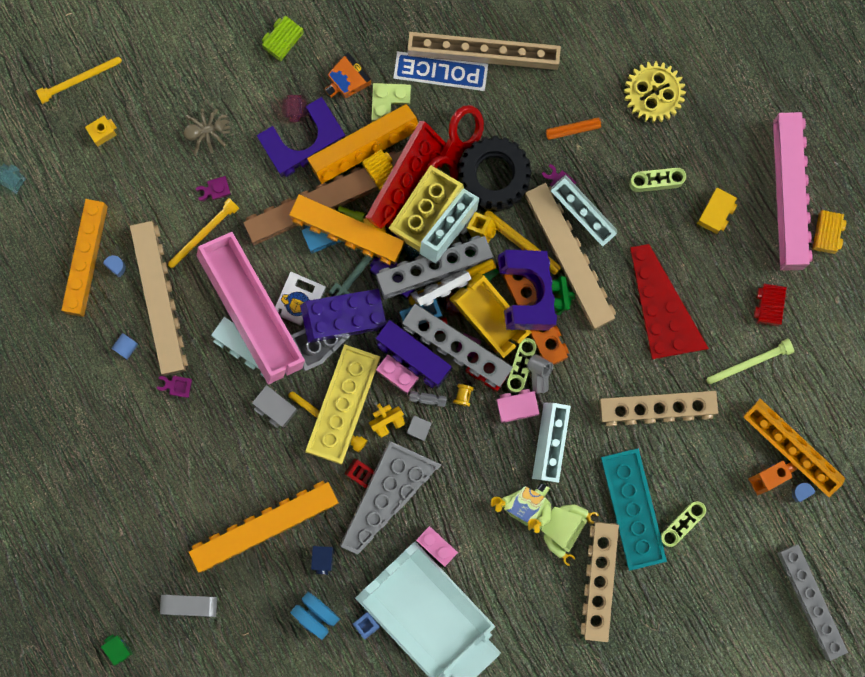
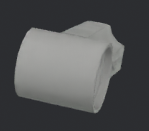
M535 354L529 359L527 368L532 371V391H535L537 394L545 393L549 389V375L553 370V364Z

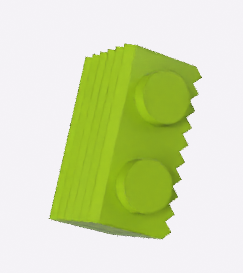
M286 15L282 19L279 18L273 26L274 30L271 33H266L262 39L263 49L280 62L304 34L303 28Z

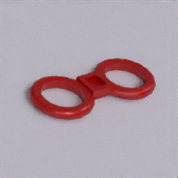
M466 105L456 110L449 123L450 139L445 144L440 156L432 159L426 166L424 174L430 165L436 168L440 164L445 163L449 167L450 177L458 181L457 163L462 153L467 148H470L475 141L479 142L484 131L483 116L478 108ZM470 113L475 119V131L469 140L462 142L457 134V126L460 119L465 114Z

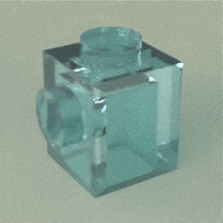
M3 163L0 166V185L15 194L18 193L26 178L19 173L20 169L12 164L7 166Z

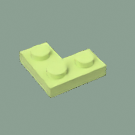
M373 83L371 121L374 122L390 113L391 104L410 105L411 85Z

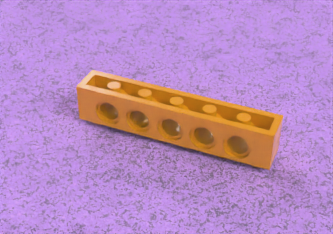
M761 398L746 412L744 418L828 497L843 485L845 477Z

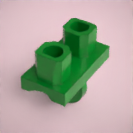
M561 276L556 280H552L556 315H561L562 312L570 310L571 300L576 298V294L570 292L569 287H567L566 277Z

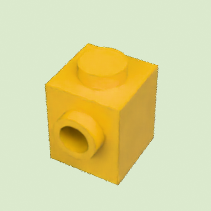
M105 115L85 127L97 147L117 135L114 131L117 128L112 119L107 120Z
M475 212L467 226V230L471 238L485 236L489 243L490 239L494 238L496 234V226L491 217Z

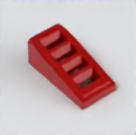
M354 458L345 475L364 488H367L366 481L374 473V470ZM358 465L361 466L360 469L358 470V472H357V473L355 474V476H354L353 473H354V471L356 470V468L358 467ZM364 470H367L362 480H360L359 478Z

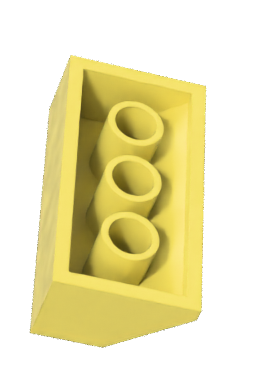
M430 165L389 227V230L407 245L420 252L421 241L464 188L463 184Z

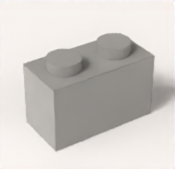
M267 385L252 402L256 406L253 410L261 416L266 414L270 417L269 422L276 428L279 426L284 428L298 411Z

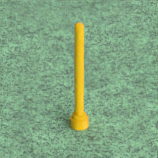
M115 57L49 89H43L42 87L36 90L41 103L44 104L52 98V95L120 64L122 59Z
M228 198L224 202L223 209L168 262V266L174 268L228 214H235L240 208Z
M292 391L288 394L291 400L318 418L320 410ZM353 435L350 445L353 446L352 449L359 453L368 440L362 436L355 437Z

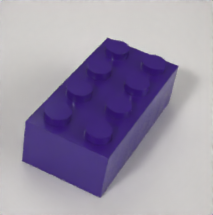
M379 289L308 300L300 305L308 343L379 331L386 325Z
M390 320L376 337L377 348L385 354L391 353L396 361L400 364H406L408 370L416 376H422L424 378L423 382L430 388L434 386L439 388L452 370L451 365Z

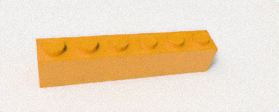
M405 104L308 157V162L320 183L323 184L361 163L382 149L383 151L412 135L418 120L409 106Z
M300 194L289 214L294 224L299 226L307 225L310 227V231L317 234L325 233L328 235L327 238L332 241L345 242L344 245L350 249L363 250L362 254L372 258L373 255L379 257V261L386 265L396 264L405 244L403 240Z
M85 199L61 309L65 314L81 317L85 315L108 208L104 202Z

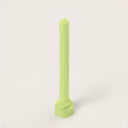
M789 338L781 341L777 348L708 377L706 381L708 384H713L777 355L794 353L793 345Z

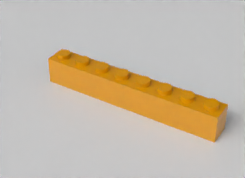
M321 481L313 485V490L307 492L305 489L296 494L297 498L291 501L287 498L279 502V507L275 509L269 507L261 511V516L255 518L253 515L244 520L245 524L239 527L235 524L226 529L227 533L223 535L217 533L209 537V542L205 544L199 542L191 546L193 550L189 551V554L198 573H202L338 505L339 502L330 483Z

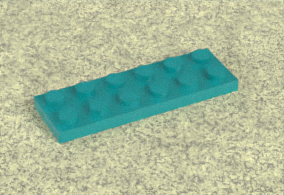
M639 448L601 457L616 522L619 524V534L628 570L667 562Z

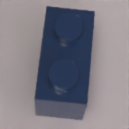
M313 546L311 570H316V574L328 575V571H333L334 548Z

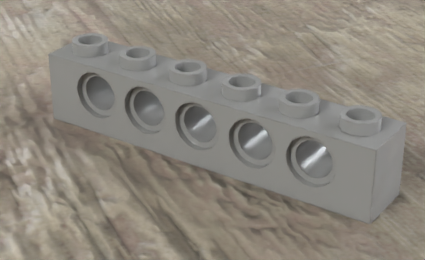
M475 236L470 238L469 242L463 244L458 242L451 245V248L447 249L436 262L439 265V268L436 270L430 269L429 264L433 262L421 255L416 257L415 261L409 263L404 261L397 264L395 268L390 269L387 267L381 269L376 274V279L385 300L442 280L464 269L472 268L489 259H493V255L486 237ZM467 250H473L475 252V255L473 257L466 256L465 252ZM454 256L457 258V262L449 263L447 258ZM413 269H419L421 271V274L419 276H413L411 274V271ZM396 275L402 276L403 280L397 283L394 282L392 278Z
M416 303L402 323L405 325L404 329L413 335L415 332L422 336L420 340L428 345L431 343L438 346L436 350L443 355H452L454 362L460 366L467 365L470 367L469 371L477 377L481 374L487 378L485 382L494 388L496 385L501 387L513 366ZM421 320L429 322L430 327L427 331L419 329V322ZM437 331H443L446 334L444 341L439 342L435 339ZM454 341L460 342L462 350L454 352L451 349V344ZM470 352H476L479 359L477 362L471 363L468 361L467 355ZM488 362L493 363L495 366V370L492 373H486L483 369L484 365Z
M799 544L777 552L825 659L831 661L847 654L848 651Z

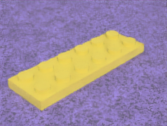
M344 344L307 445L306 453L340 465L343 464L381 359L380 356Z

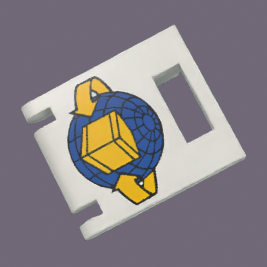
M290 272L275 308L277 312L282 309L280 317L301 326L303 317L300 305L308 300L322 298L326 286ZM299 279L314 285L313 293L297 287Z

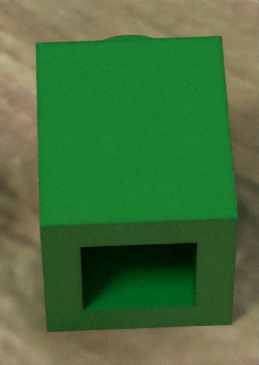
M112 634L104 640L105 644L101 646L114 666H117L133 654L121 635L114 636Z

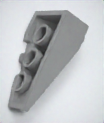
M305 329L291 335L305 359L302 368L304 372L322 364L350 337L345 336L308 343Z

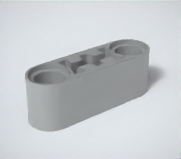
M161 595L160 614L216 617L217 597Z

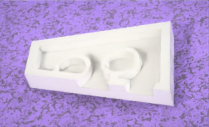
M464 269L441 280L442 284L440 285L431 284L426 286L422 293L418 294L415 291L410 294L418 305L428 306L434 302L433 299L449 295L451 290L456 287L462 288L466 286L472 278L469 272Z

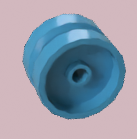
M308 591L303 596L302 602L309 609L306 610L301 605H296L290 613L306 630L323 640L329 633V630L322 621L329 626H335L340 618Z

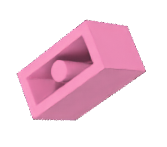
M387 355L376 369L377 373L407 395L419 380L418 376L390 355Z
M530 389L518 392L519 395L511 396V393L499 395L500 399H497L496 402L501 423L538 416L539 409L535 391L530 392Z
M430 526L416 540L444 567L458 553Z

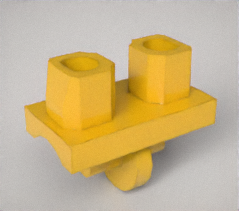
M380 403L377 404L379 410L372 413L375 419L368 422L372 430L376 431L381 438L389 434L386 427L388 423L393 422L396 429L405 425L404 414L399 406L392 409L388 404L382 408Z

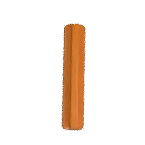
M593 118L546 130V137L548 140L599 129L601 128L600 118Z

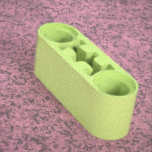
M681 168L640 171L632 175L629 185L635 192L679 188L686 180V173ZM672 175H680L681 181H673ZM656 176L661 180L659 184L654 180ZM641 178L644 185L637 186L634 183V179Z
M525 338L519 344L512 365L513 368L507 381V389L513 394L523 390L529 373L528 368H523L521 376L513 375V372L517 374L519 366L516 364H520L523 356L526 357L524 366L527 367L529 361L527 357L531 358L536 351V343L530 338ZM529 343L532 345L533 350L526 353L522 350V345ZM517 379L520 381L521 387L513 389L510 386V382Z
M698 501L690 503L660 534L663 546H675L704 517L706 507L703 503ZM694 505L699 506L701 509L699 516H695L691 512ZM688 517L694 520L693 522L688 520L685 524L687 528H681L678 533L671 529L672 527L677 529L680 526L679 520L684 521ZM666 533L673 534V543L668 544L665 542L664 537Z

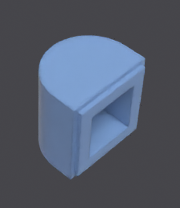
M109 256L103 262L117 277H121L124 274L126 266L118 256Z
M122 333L111 349L128 360L139 344Z
M808 483L798 484L792 489V497L797 503L815 494L814 488Z
M368 612L353 623L365 640L380 628Z

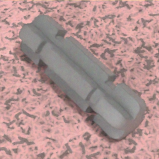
M411 391L409 401L416 403L419 401L422 404L428 405L438 404V406L445 407L447 397L440 395L437 397L434 394L427 393L418 394V392Z

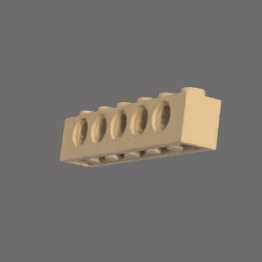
M716 391L604 398L599 400L601 423H606V426H617V422H625V425L637 424L636 421L643 420L644 424L656 423L657 419H663V422H675V418H683V421H692L694 417L702 416V420L714 419L713 416L718 414ZM697 401L702 405L701 411H695L692 408L693 402ZM674 403L682 405L683 410L681 413L673 410ZM655 404L663 406L662 414L655 413ZM635 406H642L644 414L637 415L634 411ZM616 407L624 408L625 415L623 417L616 415Z
M594 521V526H590L589 537H593L592 545L588 546V557H591V562L586 567V576H589V584H585L584 596H587V604L583 603L582 615H586L585 623H581V635H584L585 640L608 642L619 530V524ZM601 537L608 539L606 547L601 548L598 546V540ZM598 557L606 558V564L603 567L596 565ZM596 577H604L605 581L602 586L594 585ZM595 596L603 598L601 605L595 606L592 604ZM594 615L601 617V622L598 625H592L590 622Z

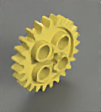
M655 61L654 66L647 62L646 68L641 64L639 66L640 71L634 69V75H629L628 79L630 81L625 83L629 88L624 89V93L629 94L624 99L625 101H630L627 107H634L632 114L638 112V119L645 116V122L651 118L652 123L655 122L656 118L662 122L664 116L669 120L670 113L675 116L677 113L675 109L680 110L682 106L679 103H684L685 101L680 96L686 94V91L681 90L685 87V84L679 83L682 77H676L678 71L676 70L672 73V66L666 69L664 62L660 67L657 61ZM654 77H662L663 83H656ZM666 84H669V85H670L669 87H666V88H663V89L659 90L660 88H662V87H663L664 85H666ZM644 85L647 91L640 92L637 86ZM652 89H653L654 91L659 90V92H658L657 95H656L655 93H653V94H651L650 96H648L646 99L640 100L641 97H645V96L649 95V94L651 93ZM663 93H670L672 99L666 100L663 97ZM653 101L656 107L649 108L646 102Z

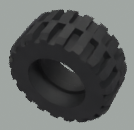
M493 136L490 139L484 137L481 138V141L472 143V146L467 148L463 157H461L458 169V181L463 184L465 190L479 197L478 208H485V211L496 210L498 212L504 208L509 209L513 207V204L521 201V198L527 192L531 178L530 161L526 157V152L520 149L519 144L515 141L511 143L509 138L499 139L498 136ZM488 158H500L506 161L512 169L511 182L506 188L501 190L484 188L478 182L476 175L479 164Z

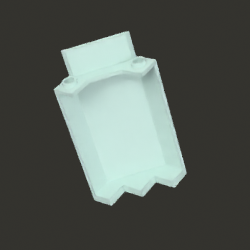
M416 541L355 598L428 677H477L501 654L489 640L492 636L490 632L496 626Z

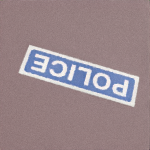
M397 51L393 79L485 91L488 64L408 56L406 52Z

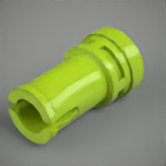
M342 206L338 208V211L360 222H363V219H365L366 213L357 210L355 212Z

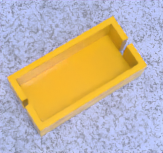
M477 273L468 281L466 289L460 288L449 299L498 356L504 358L516 347L515 344L509 342L510 339L520 344L532 332L530 330H506L504 311L510 306L487 278Z

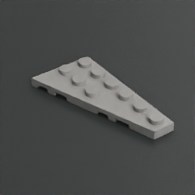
M389 440L339 546L359 554L374 538L375 534L388 523L390 518L430 478L433 472L438 470L441 464Z

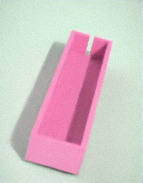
M802 112L779 113L773 121L780 271L803 270L812 262V250H809L811 231H808V224H810L811 218L810 212H807L810 198L809 193H806L809 178L808 174H805L808 159L807 156H804L807 140L806 137H803L806 121L805 118H802Z
M233 232L198 246L196 255L268 385L284 378L285 373L288 376L301 370L305 359Z

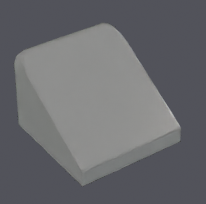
M413 416L407 434L425 441L432 423Z

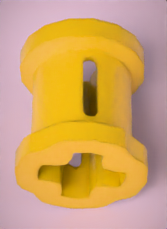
M458 384L457 396L453 403L470 407L469 399L474 387Z

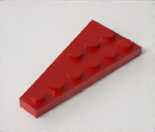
M419 121L365 217L376 228L382 229L395 216L396 210L401 205H405L407 199L422 179L426 166L432 159L440 156L446 144L425 121ZM445 163L440 164L436 168H441Z
M646 244L630 247L651 359L708 350L707 344L651 246Z

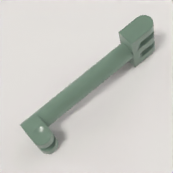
M365 255L342 286L336 282L329 291V294L333 295L336 290L339 291L336 296L350 294L347 290L372 258Z

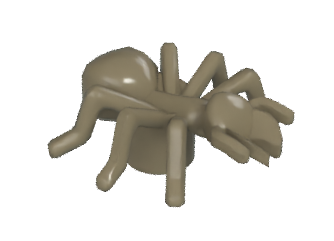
M203 108L200 109L202 123L194 117L186 115L188 120L195 123L189 124L184 129V136L188 141L197 140L194 154H197L201 141L207 140L210 153H213L210 141L211 135L223 147L226 146L222 139L214 133V131L221 132L222 134L230 133V131H223L230 128V126H225L229 124V121L223 119L227 117L226 115L219 116L214 125L212 121L218 109L211 113L208 124L206 123Z

